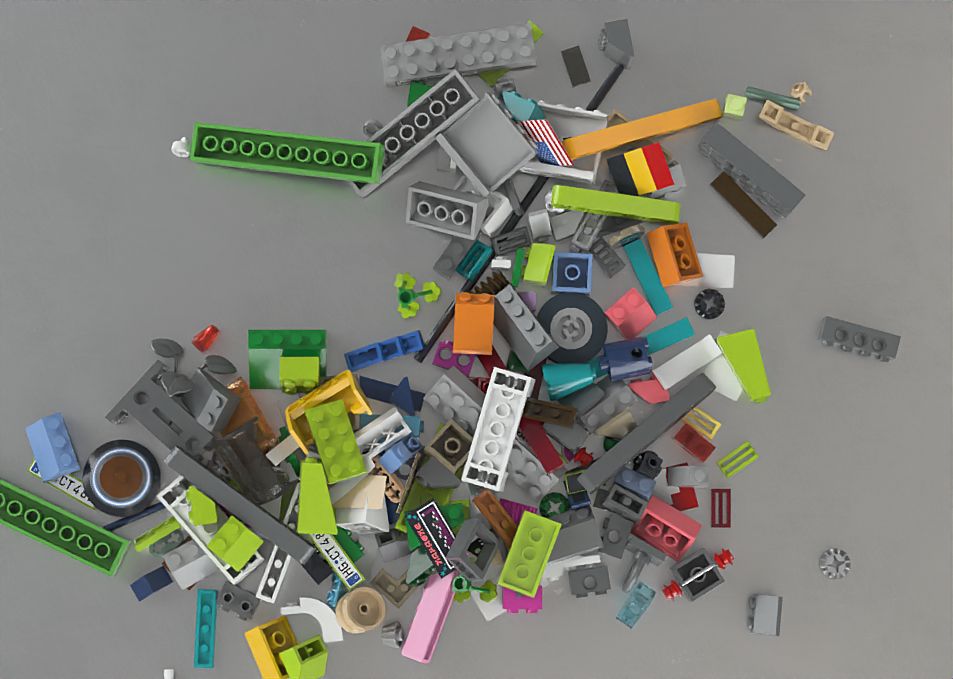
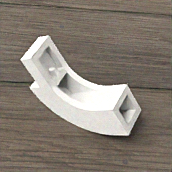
M300 597V605H297V602L285 603V607H281L282 615L307 613L314 616L321 624L323 642L344 640L343 628L337 621L336 612L325 602L316 598Z

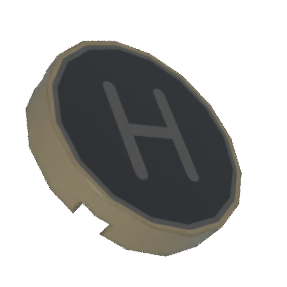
M642 225L628 227L622 230L618 237L613 235L609 239L608 244L611 249L621 248L641 238L645 234V230Z

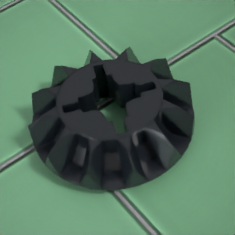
M709 288L702 290L696 296L694 305L701 317L714 319L724 311L725 301L723 295L718 290ZM712 297H714L713 304H715L716 307L711 306L710 309L706 311L707 303H705V301L703 300L709 301L710 299H712Z

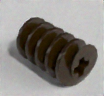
M498 269L499 274L492 272L493 279L487 276V283L481 281V288L475 286V293L472 291H468V293L497 295L499 291H502L510 283Z

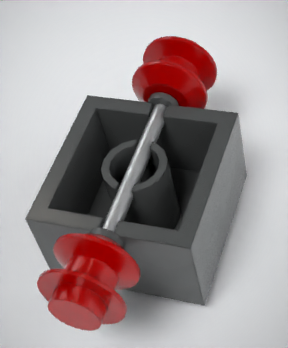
M539 421L548 436L575 455L574 463L581 462V468L584 465L588 467L594 459L592 457L593 452L588 454L586 447L580 448L588 438L587 427L582 422H574L572 429Z
M705 548L697 550L669 568L677 582L671 580V585H663L665 588L662 590L667 600L672 599L674 602V596L679 595L682 597L683 590L688 600L693 602L725 582L717 567L719 566L725 570L727 563L733 565V555L728 549L725 551L722 548L721 554L714 553V560L712 561Z

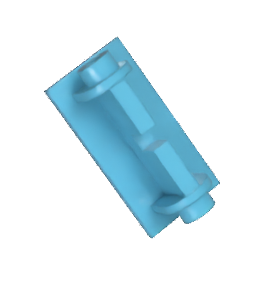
M334 571L332 587L327 594V605L335 608L341 596L348 592L342 591L343 587H347Z

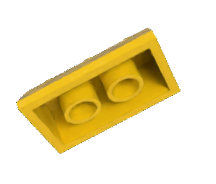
M286 615L245 632V637L263 679L289 678L279 653L298 645Z

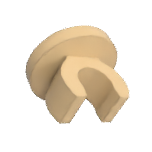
M799 82L793 86L791 95L793 98L800 99L801 102L805 103L806 100L803 98V94L806 93L811 96L812 91L808 89L806 82Z

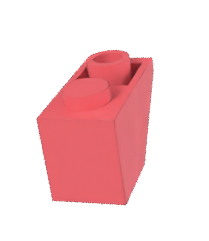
M655 376L649 377L650 380L642 381V378L632 379L631 383L627 384L633 394L649 405L664 403L670 400L668 389L663 390Z

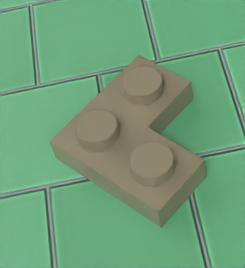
M382 568L370 582L373 587L398 609L418 587L407 584L408 569L396 581Z

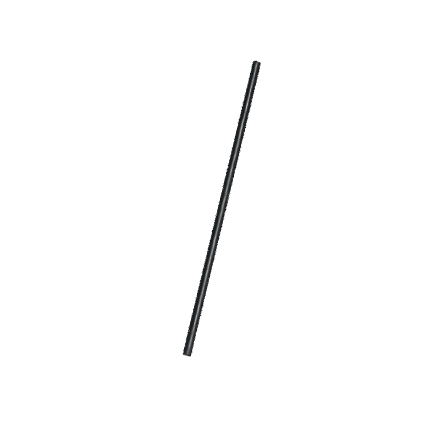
M618 63L615 65L586 107V111L594 112L599 107L625 69L622 65ZM539 175L521 201L524 214L550 177ZM514 212L499 235L514 230L524 214L518 216ZM508 237L498 240L497 243L507 240ZM495 250L473 281L468 279L459 293L472 291L492 262V259H494ZM456 297L425 340L424 345L426 349L418 351L414 356V359L419 363L423 362L454 317Z

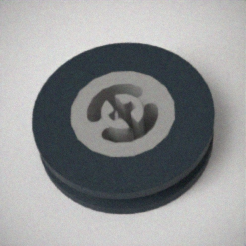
M574 292L558 294L549 299L537 314L538 320L559 346V348L547 356L550 361L556 364H583L593 359L600 352L603 344H605L608 333L606 316L602 308L592 298L584 294ZM569 317L570 319L562 326L566 328L573 325V329L579 330L580 326L576 319L582 322L584 334L579 341H572V338L578 335L579 332L577 331L569 334V330L562 329V334L566 340H562L559 337L557 325L562 318Z

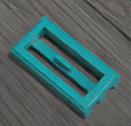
M477 240L456 269V272L473 281L494 250Z

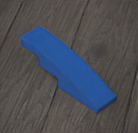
M417 330L345 353L344 356L348 369L353 372L426 348L421 331Z

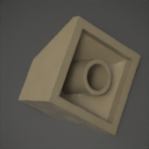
M627 408L593 433L599 437L622 440L638 425Z

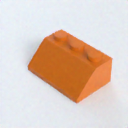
M687 222L662 226L647 233L663 288L704 277Z

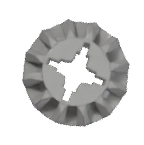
M829 549L821 556L820 569L830 579H841L851 569V560L843 550ZM834 557L837 561L843 562L841 565H838L837 570H835V567L828 566V564L833 563Z

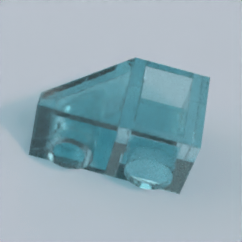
M640 581L617 614L616 619L632 629L650 606L656 592Z

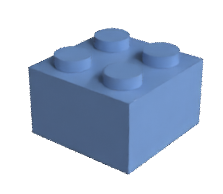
M554 252L551 293L574 292L590 295L593 254Z

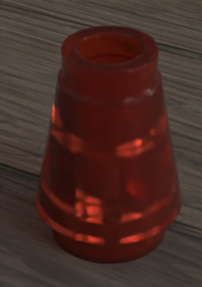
M211 324L193 337L192 344L200 352L208 350L220 331Z

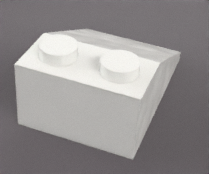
M465 174L453 188V190L482 196ZM495 190L486 197L488 198L486 217L480 228L482 233L489 237H493L513 210L508 198Z

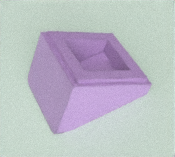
M536 291L518 292L532 312H535Z

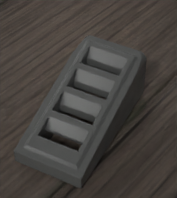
M603 237L594 242L590 247V254H593L594 259L610 278L626 267V264L610 248ZM602 244L604 247L596 253L594 249ZM607 250L609 252L604 257H599L604 251ZM612 256L613 259L605 264L604 261ZM617 262L618 265L610 270L609 266Z

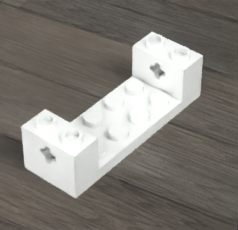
M494 367L461 479L462 481L496 491H504L509 474L506 472L526 399L527 397L531 398L536 379Z
M180 475L159 493L157 498L233 585H237L257 568L265 558L257 550L238 572L210 550L207 544L229 518L217 506L218 524L195 527L193 523H190L189 511H192L191 503H187L186 492L189 491V486L195 487L209 499L211 498Z

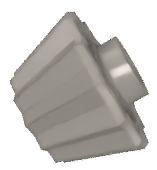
M399 621L383 626L381 639L384 645L400 648L402 640H404V630L401 629Z

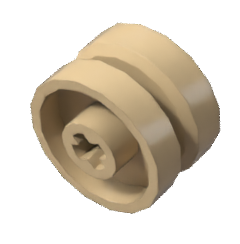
M359 587L341 596L335 610L340 626L353 634L364 633L380 625L386 611L381 595L369 587Z

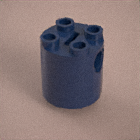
M637 337L603 344L604 356L598 357L601 372L607 371L610 381L649 374L652 371L653 362L651 356H647V349H649L647 338Z

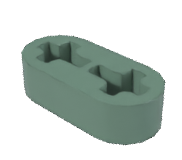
M176 529L151 544L149 551L153 556L161 557L178 547L183 542L184 535L180 530ZM172 533L179 534L180 537L177 538V543L175 541L167 542L172 538ZM156 543L158 545L166 544V546L161 548V553L154 552Z

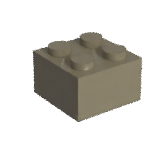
M450 419L425 446L423 452L429 458L434 456L455 475L467 462L473 437Z

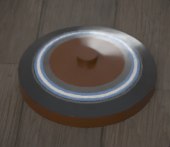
M114 440L98 447L88 458L83 470V488L89 501L99 511L114 517H129L142 512L154 501L160 489L161 472L156 458L145 446L131 440Z

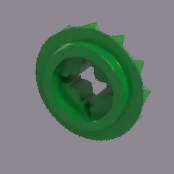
M557 492L545 495L539 505L540 514L545 518L558 515L555 511L548 513L551 509L549 501L554 504L562 503L558 507L560 514L570 511L568 499L563 494Z

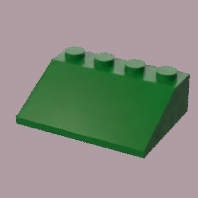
M248 330L250 389H281L279 380L280 357H319L320 377L327 376V331Z

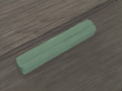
M750 86L745 91V96L764 102L769 100L779 106L798 110L800 107V99Z

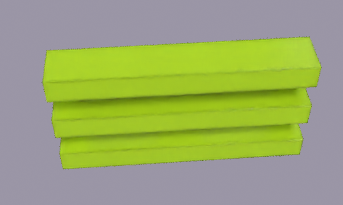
M747 441L716 464L728 479L758 458L759 455L756 454L754 448ZM745 447L748 448V450L745 453L737 457L735 460L727 464L725 467L722 465V463L730 459L732 456L737 454ZM750 453L753 455L751 458L743 462L741 465L736 467L731 472L728 473L726 471Z

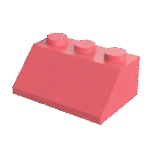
M652 495L641 519L633 524L630 533L679 562L695 541L702 525Z

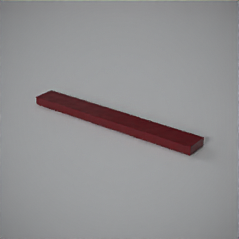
M493 345L492 355L476 354L490 379L494 367L508 371ZM521 417L519 428L547 475L565 466L539 421Z

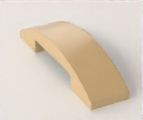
M766 100L759 115L760 119L800 141L824 150L828 149L834 132L820 125L809 123L783 110V107Z

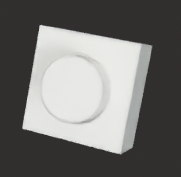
M496 257L495 260L492 259L491 270L510 271L511 260H507V257Z

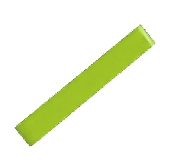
M561 185L553 186L551 206L554 208L664 224H679L681 204L678 202Z

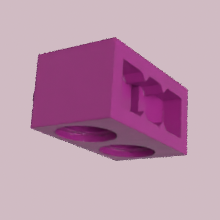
M444 340V343L439 342L432 365L449 370L454 365L462 374L469 377L476 354L453 353V342ZM442 350H449L451 357L443 359L440 356ZM461 356H467L470 362L463 366L459 363L458 359Z

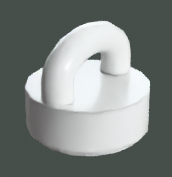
M184 137L180 141H175L171 151L180 157L189 156L191 147L188 145V138Z

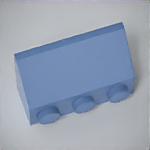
M61 412L41 418L25 428L43 483L80 471Z

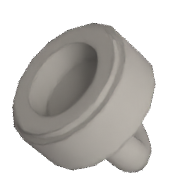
M369 119L363 126V132L370 138L382 129L383 126L379 121Z

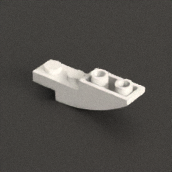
M599 554L583 557L578 555L550 565L547 563L542 578H547L548 581L559 580V576H563V567L566 568V571L576 570L577 565H585V568L597 567L596 563L600 562Z

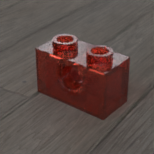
M687 423L683 424L672 438L674 442L700 463H704L716 448Z

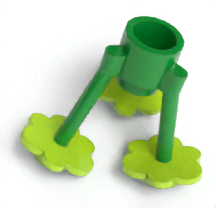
M398 273L396 275L397 281H395L394 285L399 290L398 300L400 306L398 311L401 312V316L404 319L416 316V311L420 309L419 304L415 302L417 297L425 296V300L428 303L439 299L438 295L441 294V288L437 286L436 282H425L422 292L415 293L413 286L416 284V279L411 277L410 273Z
M470 557V559L475 563V559ZM461 573L453 580L452 591L455 592L453 601L457 600L458 603H462L464 600L470 599L471 594L469 590L480 592V599L485 600L487 603L497 598V585L493 584L490 580H487L480 588L472 586L471 581H468Z

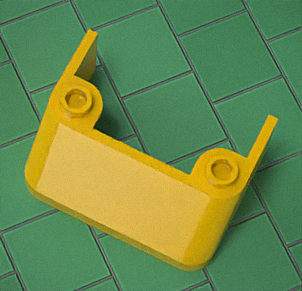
M350 370L338 374L286 408L285 416L289 432L306 455L309 454L308 445L315 443L305 415L306 409L342 399L347 413L352 411L353 414H362L367 411L369 415L372 414L369 401Z

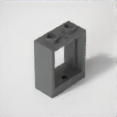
M480 519L464 520L445 558L468 581H482L501 542ZM476 534L485 544L474 563L466 555V552Z

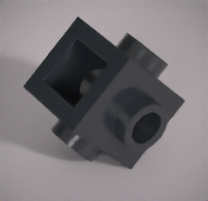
M647 450L633 460L634 466L632 470L654 480L662 470L660 466L663 460L655 452Z

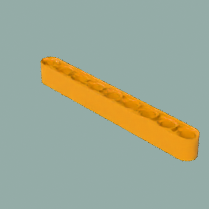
M716 98L568 138L561 143L571 160L715 121L722 118L723 114L719 101Z

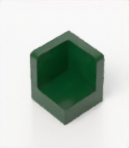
M510 350L506 368L530 374V371L526 369L515 352Z

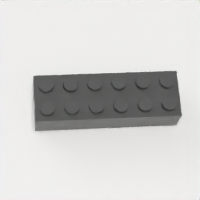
M715 122L698 144L699 151L704 156H710L714 159L716 166L721 169L725 168L732 179L742 182L744 184L743 187L748 192H754L758 195V200L764 205L769 204L773 208V212L779 217L783 216L786 218L806 195L717 122Z

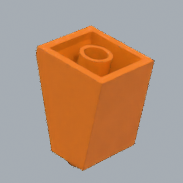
M467 292L456 293L453 353L492 355L495 295L486 293L470 294Z

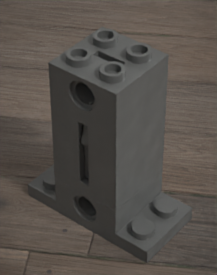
M157 360L105 418L116 425L118 423L122 424L129 416L127 414L129 412L168 449L172 451L175 445H177L201 462L204 459L202 455L206 451L210 452L217 445L215 441L218 438L199 424L192 414L172 396L169 397L167 392L156 383L157 380H162V374L167 372L169 368L163 362ZM147 394V401L142 403V396ZM198 441V442H199V447H198V449L193 450V449H192V444H193V442Z

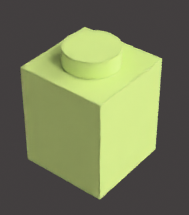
M728 94L724 103L723 117L740 121L744 114L747 98Z

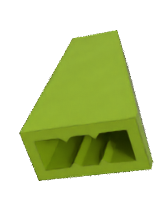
M754 328L715 338L716 344L722 351L725 360L749 400H755L756 403L767 401V397L771 396V391Z
M306 457L305 460L300 462L296 530L298 533L337 535L338 530L322 463L316 457Z

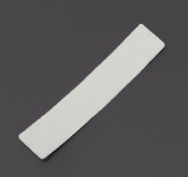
M369 455L363 459L367 471L366 474L340 481L328 490L332 505L356 486L375 467Z

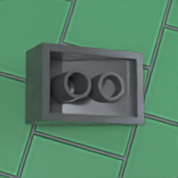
M197 367L191 379L193 388L188 392H184L181 401L195 420L210 432L224 431L241 398L202 368Z

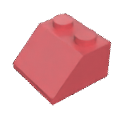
M634 287L604 313L607 320L626 340L635 338L657 318L647 301Z

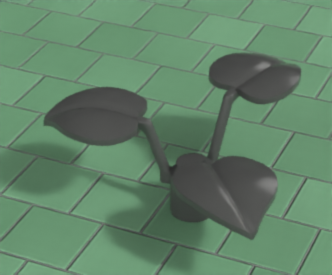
M159 338L151 340V348L157 355L165 358H174V372L168 371L162 374V383L168 396L182 397L184 392H188L193 388L191 379L184 374H177V355L183 354V348L177 342L170 339ZM219 355L207 356L205 358L206 363L200 367L202 369L207 367L210 372L215 374H232L237 372L236 367L229 360Z

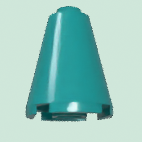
M590 364L542 365L550 401H556L594 383V378H597L595 367H591Z

